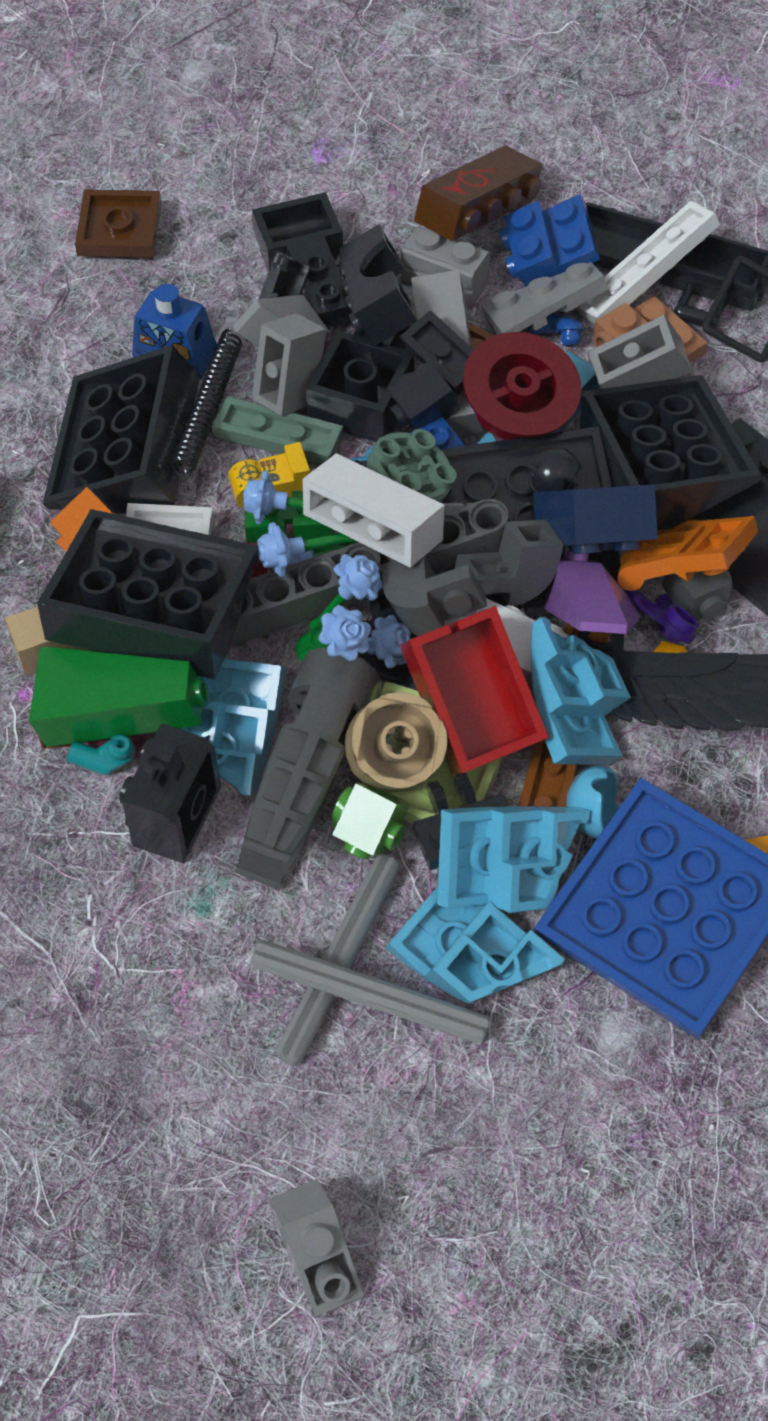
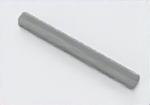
M386 854L376 856L323 960L350 969L399 873L400 865L398 860ZM312 987L307 988L276 1048L277 1057L280 1060L293 1066L301 1064L336 995Z
M259 940L252 955L251 965L253 968L474 1043H481L487 1033L489 1026V1017L487 1015L266 940Z

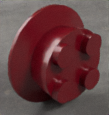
M507 332L492 336L480 343L472 351L465 364L463 388L466 399L480 424L494 436L496 441L550 434L564 426L572 418L579 405L581 380L576 366L559 346L541 336L525 332Z

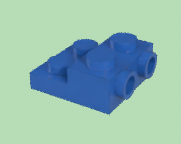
M581 194L548 209H544L538 200L505 215L506 227L499 229L507 251L511 250L512 255L505 258L508 270L513 279L520 278L525 287L534 279L553 277L566 272V269L571 265L594 263L600 260L587 205Z

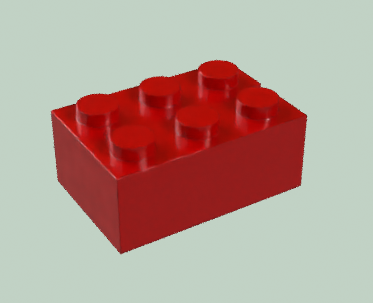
M496 606L399 645L420 697L432 706L439 720H442L447 733L445 760L451 775L465 773L549 738Z

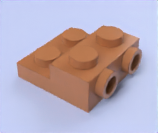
M655 296L635 308H631L627 303H624L595 321L593 344L595 347H598L665 315L681 337L690 363L706 354L708 342Z

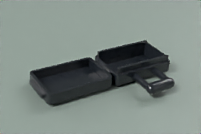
M587 202L586 205L600 260L593 264L614 269L663 224L655 222L650 218H641L617 211L615 208H607ZM709 234L703 242L694 247L672 269L662 276L661 282L663 285L683 291L673 312L684 322L702 327L708 311L687 306L692 294L714 300L734 260L739 256L746 257L768 269V250ZM741 264L710 327L716 328L719 325V320L726 304L746 310H753L757 302H762L768 288V279Z

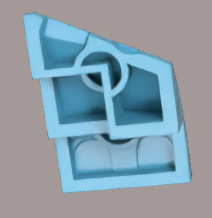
M540 617L532 623L531 673L535 703L549 737L545 739L552 760L554 764L610 765L623 755L605 715L631 698L613 658L598 649L591 648L577 636L571 635L564 638L551 629L550 620Z
M224 659L215 680L198 676L199 679L205 680L209 693L208 705L203 707L201 726L180 729L202 736L214 745L219 776L237 788L238 792L242 795L254 796L273 740L287 667Z
M542 806L476 807L441 810L437 905L452 909L485 905L490 901L496 908L509 913L548 908L559 888V879L567 869L573 856L568 851L579 825L587 824L590 810L573 807Z
M438 886L385 947L396 958L424 979L468 1004L556 968L565 960L532 930L525 933L490 901L486 905L452 909L437 905Z

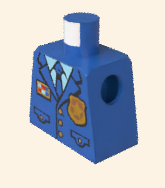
M172 284L160 285L155 290L150 291L135 315L132 356L136 357L173 345L200 375L199 379H202L209 368L215 348L217 347L206 309L201 303L180 297L176 286Z

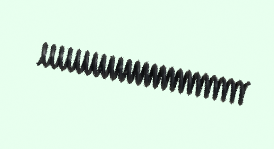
M231 328L225 329L221 333L199 394L184 428L182 438L171 462L172 471L179 477L185 478V475L177 472L175 466L186 473L196 470L227 383L239 356L242 340L237 335L228 333L231 332ZM226 337H234L238 340L239 343H237L233 339H228ZM226 342H232L236 345V347H234L231 344H227ZM222 352L232 355V357L223 354ZM220 357L230 360V362L221 359ZM216 367H219L220 369L226 370V372H223V371H221V370H218ZM215 372H217L218 374L224 375V377H221V376H219V375H215ZM212 378H216V379H218V380H221L222 383H220V382H218V381H216V380H213ZM210 383H214V384H216V385H219L220 388H218V387H216V386H213V385H211ZM208 388H211V389H213V390H216V391H218L219 393H215V392H213V391H210ZM207 393L216 396V398L207 396ZM204 399H208V400H210V401H213L214 404H212V403H210V402H207V401H205ZM202 404H206L207 406H211L212 409H209V408H207V407H204ZM201 410L208 411L210 414L201 412ZM198 415H202V416H204V417H207L208 420H205V419H203V418H200ZM197 421L204 422L206 425H202ZM194 426L201 427L204 431L198 430ZM192 432L200 433L202 436H197ZM190 437L197 438L200 442L194 441ZM188 443L196 444L198 447H193ZM186 448L192 449L196 453L189 452ZM184 454H189L193 458H188ZM182 460H187L191 462V464L185 463ZM177 461H179L184 466L192 468L189 470L183 469L179 466Z

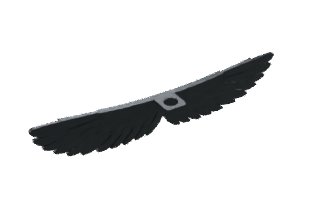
M362 620L363 622H366L371 626L372 632V630L374 629L372 627L371 621ZM578 630V638L585 641L591 648L598 649L613 658L631 698L612 710L619 719L630 723L634 717L641 723L652 726L657 725L658 719L662 723L676 729H683L685 723L698 730H711V725L722 730H739V722L753 727L768 728V654L625 651L624 634L610 633L615 638L612 642L597 643L589 638L588 635L591 631ZM411 633V639L418 637ZM369 653L358 655L359 658L365 660L376 669L381 679L395 681L397 685L417 690L407 663L404 665L397 664L394 668H387L384 660H379L376 655H370Z

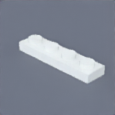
M693 201L688 202L604 277L607 290L576 307L579 314L595 324L596 320L624 303L630 305L720 225L716 214Z

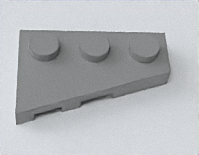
M592 262L577 263L569 266L566 272L556 276L534 279L528 286L519 290L497 293L491 300L482 303L481 306L485 319L497 335L507 332H520L529 326L533 330H538L548 324L546 318L555 311L569 312L605 292L607 286L604 275Z

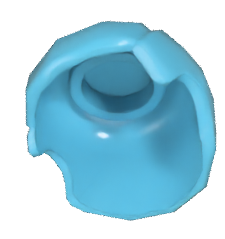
M595 765L582 770L571 783L566 799V807L590 810L587 824H580L577 831L596 839L619 809V806L614 801L618 789V776L608 766Z

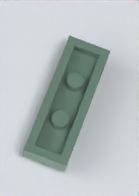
M226 396L212 425L213 437L277 454L285 453L284 445L300 442L306 460L319 465L336 454L343 439L342 425L292 412L280 416L261 404Z

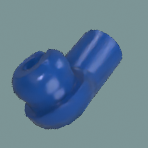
M558 313L548 315L546 318L548 324L538 330L531 329V326L528 327V333L531 334L561 333L560 342L563 346L579 345L582 342L581 331H584L580 321Z

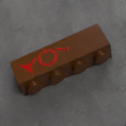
M506 145L422 185L414 222L450 241H454L501 215L514 210L520 205L533 200L541 187V179L539 177L543 164Z

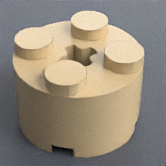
M404 692L388 693L367 704L352 719L345 738V752L352 773L365 784L385 792L407 790L427 780L440 767L447 749L445 726L442 720H439L432 706L423 698ZM394 732L398 733V741L405 743V748L400 749L396 753L392 752L391 745L386 744V739L393 735Z

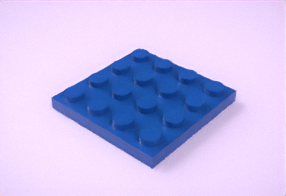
M640 778L535 925L534 933L694 1038L700 1040L768 939V854L645 779Z

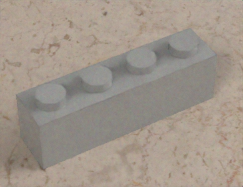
M459 269L412 277L413 294H408V297L413 303L417 320L431 310L471 347L465 294ZM421 363V365H415V370L421 367L423 364ZM463 390L458 396L455 395L460 410L447 418L446 422L458 436L483 433L482 425L469 405Z

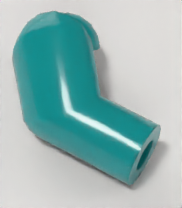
M123 734L114 735L111 737V740L98 748L74 741L69 750L67 762L101 775H109L131 761L135 753V747L132 740Z

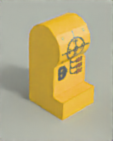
M300 442L284 445L285 453L262 458L259 461L252 459L243 460L230 468L228 479L235 501L239 507L244 509L243 493L248 481L260 480L263 470L268 471L276 491L286 492L289 494L288 497H292V491H303V478L310 474V469Z

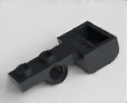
M326 192L252 209L256 241L268 271L276 251L311 266L301 295L306 298L324 324L349 318V314L352 312L345 300V297L348 295L342 285V277L333 259V256L340 255L339 248L343 246V231Z

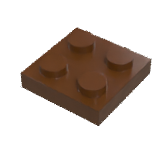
M84 189L75 241L77 256L154 258L162 204L160 191Z

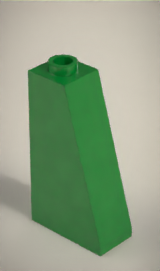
M42 647L39 649L29 723L46 747L73 744L74 741L87 742L108 739L118 734L130 736L157 732L161 723L178 729L201 726L203 707L208 705L209 693L205 680L199 679L189 661Z

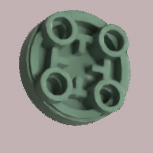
M415 429L412 433H390L379 438L368 456L366 465L368 469L440 503L447 496L457 477L455 469L450 465L445 454L435 445L434 436L423 429Z

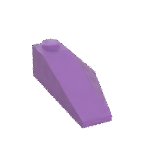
M567 551V553L562 554L555 577L545 590L544 609L579 631L627 634L632 629V625L635 626L636 622L640 620L641 611L601 563L589 559V553L573 554V551Z

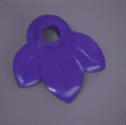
M638 589L635 591L627 590L628 597L649 618L660 624L658 630L670 642L679 644L682 641L686 644H691L696 638L695 631L699 628L697 620L684 608L674 604L667 594H662L656 601H653L644 596Z

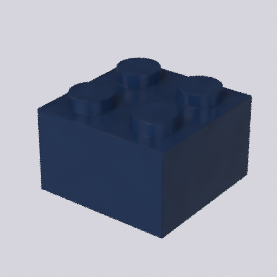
M655 484L533 492L535 520L546 519L564 544L562 554L567 553V551H573V554L596 553L603 550L641 549L640 540L658 539Z

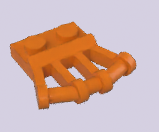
M755 516L704 521L687 520L672 529L657 531L658 539L640 540L641 549L627 550L620 559L621 567L618 571V583L625 590L635 591L643 585L646 579L674 573L685 581H690L700 571H703L704 575L709 576L721 574L730 568V565L758 533Z

